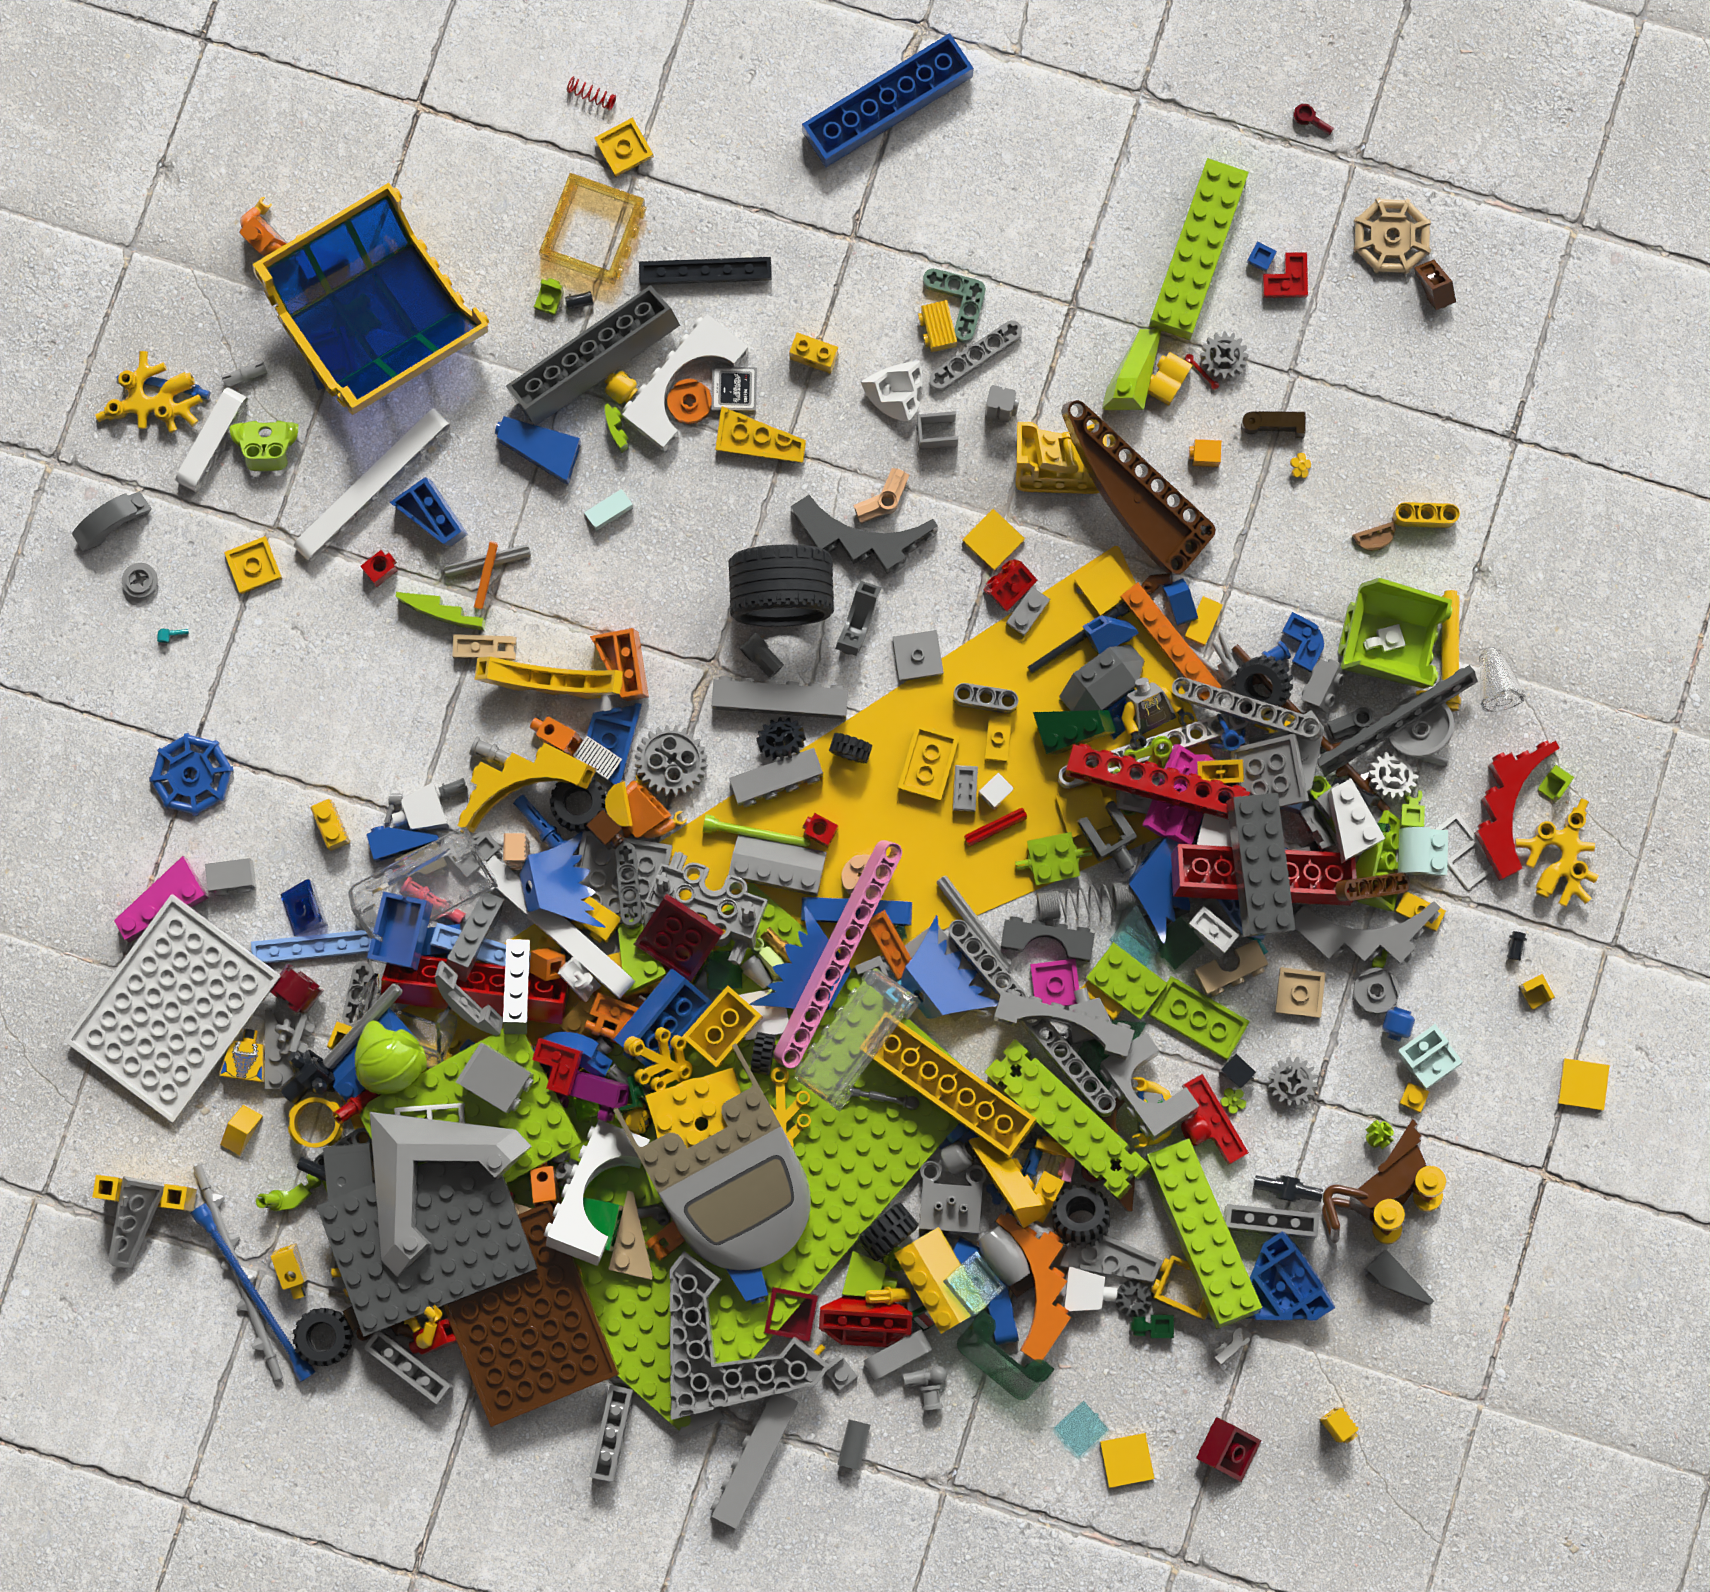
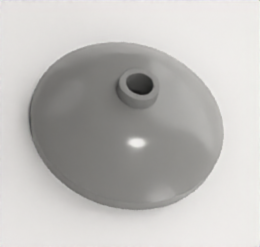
M1417 695L1408 697L1399 702L1392 709L1390 714L1397 710V708L1402 704H1407L1408 702L1415 699ZM1443 703L1390 736L1389 740L1396 750L1410 757L1419 758L1436 754L1449 743L1453 736L1455 728L1453 714L1447 704ZM1421 731H1426L1424 735L1419 734Z

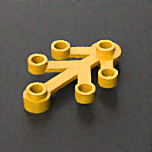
M663 1027L658 1028L655 1032L660 1054L645 1047L643 1041L634 1036L629 1037L624 1043V1051L634 1057L642 1055L655 1062V1064L645 1069L636 1071L635 1080L637 1082L647 1084L651 1076L665 1069L671 1070V1072L664 1076L654 1077L651 1080L650 1087L655 1091L664 1090L666 1084L674 1080L678 1082L686 1081L692 1074V1064L685 1060L683 1052L686 1046L685 1038L675 1035L671 1039L670 1045L674 1048L676 1060L674 1062L671 1060L668 1046L671 1033Z
M777 1067L771 1072V1080L776 1084V1110L771 1105L770 1107L793 1148V1139L804 1128L810 1126L811 1118L808 1114L799 1115L797 1123L787 1133L786 1123L803 1105L810 1102V1095L807 1091H800L797 1094L796 1100L786 1110L785 1084L789 1081V1073L785 1068ZM783 1072L784 1078L777 1080L775 1077L776 1073ZM806 1094L808 1099L805 1102H801L799 1096ZM802 1117L809 1119L806 1125L800 1123Z

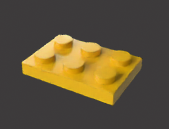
M916 724L898 789L941 801L960 736Z

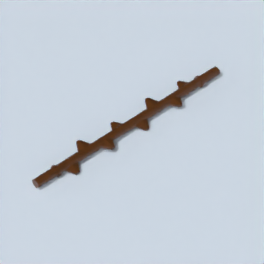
M1238 644L1231 649L1243 663L1251 659ZM1261 673L1254 675L1253 685L1263 684L1272 693L1273 686L1271 680ZM1289 699L1281 706V708L1300 714L1307 713H1302ZM1323 736L1321 747L1327 752L1339 746L1341 742L1330 744ZM1349 763L1336 770L1335 775L1337 777L1349 776L1358 787L1381 798L1369 786L1371 778L1368 777L1369 773L1359 775ZM1381 798L1377 807L1382 813L1385 810L1389 811L1391 808Z

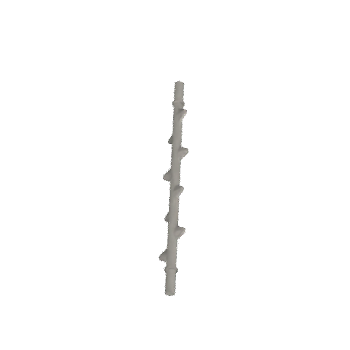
M202 1164L196 1165L193 1169L201 1187L200 1191H202L207 1206L212 1212L214 1223L219 1231L218 1233H220L221 1238L225 1240L224 1243H227L226 1245L230 1248L231 1253L238 1260L233 1246L240 1237L239 1235L227 1232L218 1208L225 1199L224 1195L212 1193V1186L209 1185ZM225 1259L221 1264V1268L233 1271L232 1266ZM234 1273L243 1297L236 1305L237 1310L248 1311L258 1336L251 1345L252 1349L262 1350L274 1380L282 1379L283 1375L275 1357L277 1355L273 1352L264 1328L267 1320L263 1317L264 1315L258 1313L254 1301L242 1285L243 1283L239 1280L240 1278ZM245 1274L247 1275V1277H249V1280H251L250 1282L253 1283V1281L255 1280V1276Z

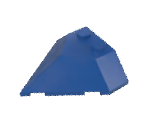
M1284 1231L1263 1243L1250 1275L1251 1283L1262 1309L1258 1314L1245 1319L1318 1320L1335 1309V1305L1323 1282L1299 1247Z

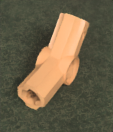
M892 468L880 495L853 505L860 524L884 514L895 512L910 475L898 468ZM891 498L894 504L887 507L882 504V500Z

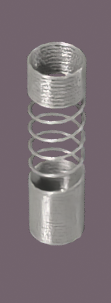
M1128 880L1113 883L1111 899L1106 885L1102 884L1100 887V903L1096 890L1092 885L1089 887L1088 904L1083 889L1079 887L1077 890V908L1069 888L1065 893V908L1061 895L1057 890L1037 893L1040 921L1061 918L1059 899L1064 917L1067 918L1068 891L1072 898L1076 915L1079 916V890L1082 892L1087 912L1090 915L1091 887L1094 891L1100 913H1102L1103 886L1112 912L1114 911V902L1117 911L1143 908V905L1130 887Z

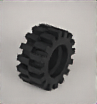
M834 733L829 751L836 756H841V758H846L850 761L867 763L873 746L869 742L857 739V737H851L843 733Z
M757 1032L750 1068L752 1073L770 1074L776 1035Z

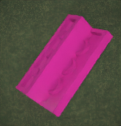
M1177 744L1172 748L1165 769L1171 767L1179 770L1182 774L1189 775V773L1198 775L1197 761H1211L1215 759L1207 754L1195 755L1180 744ZM1160 779L1158 786L1164 784L1162 779ZM1176 784L1174 786L1175 790L1179 792L1186 790L1183 784ZM1198 790L1196 792L1201 798L1208 796L1205 790ZM1152 799L1143 826L1158 836L1168 837L1182 844H1192L1204 813Z

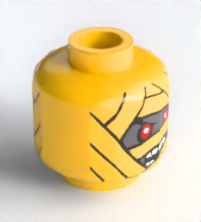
M643 1103V1108L621 1114L629 1130L637 1135L647 1132L652 1117L650 1110L646 1109L647 1104Z

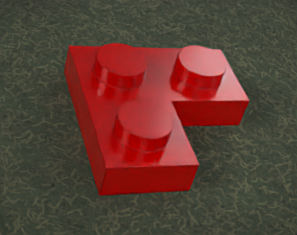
M1285 252V274H1263V298L1308 297L1307 252Z
M538 1038L532 1060L553 1066L546 1089L570 1096L583 1051Z

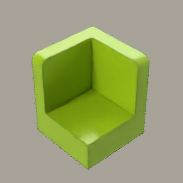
M1554 765L1539 785L1538 791L1556 802L1561 798L1574 779V776L1558 765Z

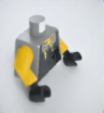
M1148 678L1136 680L1137 690L1126 696L1127 704L1124 707L1122 721L1128 735L1132 737L1130 746L1133 749L1138 748L1137 739L1142 747L1146 746L1147 741L1142 734L1175 719L1177 713L1179 715L1178 721L1183 726H1187L1183 720L1185 715L1191 721H1194L1193 714L1184 712V706L1174 693L1165 687H1159L1155 683L1149 684Z

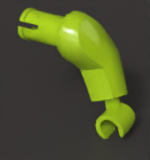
M308 1174L306 1176L308 1184L304 1185L301 1182L290 1191L272 1190L269 1194L260 1193L257 1195L256 1205L259 1208H270L273 1211L297 1208L312 1194L310 1189L319 1187L322 1180Z

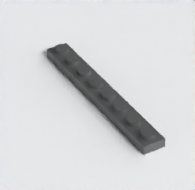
M1468 665L1457 670L1454 675L1439 681L1433 688L1420 693L1407 704H1402L1397 710L1381 717L1370 727L1364 728L1352 738L1342 741L1333 750L1323 753L1318 758L1317 764L1324 777L1476 684L1478 680L1474 669Z

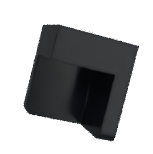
M1237 1054L1219 1071L1239 1088H1242L1256 1073Z

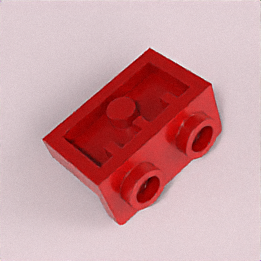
M1013 559L1007 561L1002 566V571L997 576H993L987 581V586L983 591L991 595L1004 611H1008L1038 580L1022 561Z

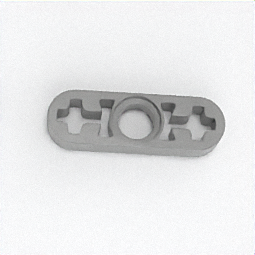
M365 962L357 963L353 967L343 1009L342 1020L351 1027L366 1012L374 977L373 968ZM363 967H366V971L369 972L368 976L365 975L363 977V983H367L366 987L360 984L354 985L355 980L360 982L361 976L357 974V971L362 970ZM358 988L364 991V998L361 1001H354L352 992ZM350 1003L357 1006L362 1005L361 1009L356 1008V1015L359 1016V1019L354 1020L353 1023H350L351 1020L347 1018L348 1014H352L354 1007H349Z

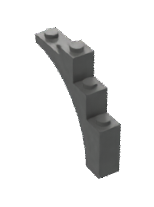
M807 495L791 506L792 514L815 547L830 553L838 547L836 544L839 543L853 564L858 561L860 564L871 557L870 554L873 553L887 574L891 571L896 573L904 567L903 563L906 562V557L903 553H911L918 547V543L923 540L925 542L931 540L937 535L935 532L938 531V525L934 519H931L918 527L901 532H866L849 527L834 519L821 509L810 495Z

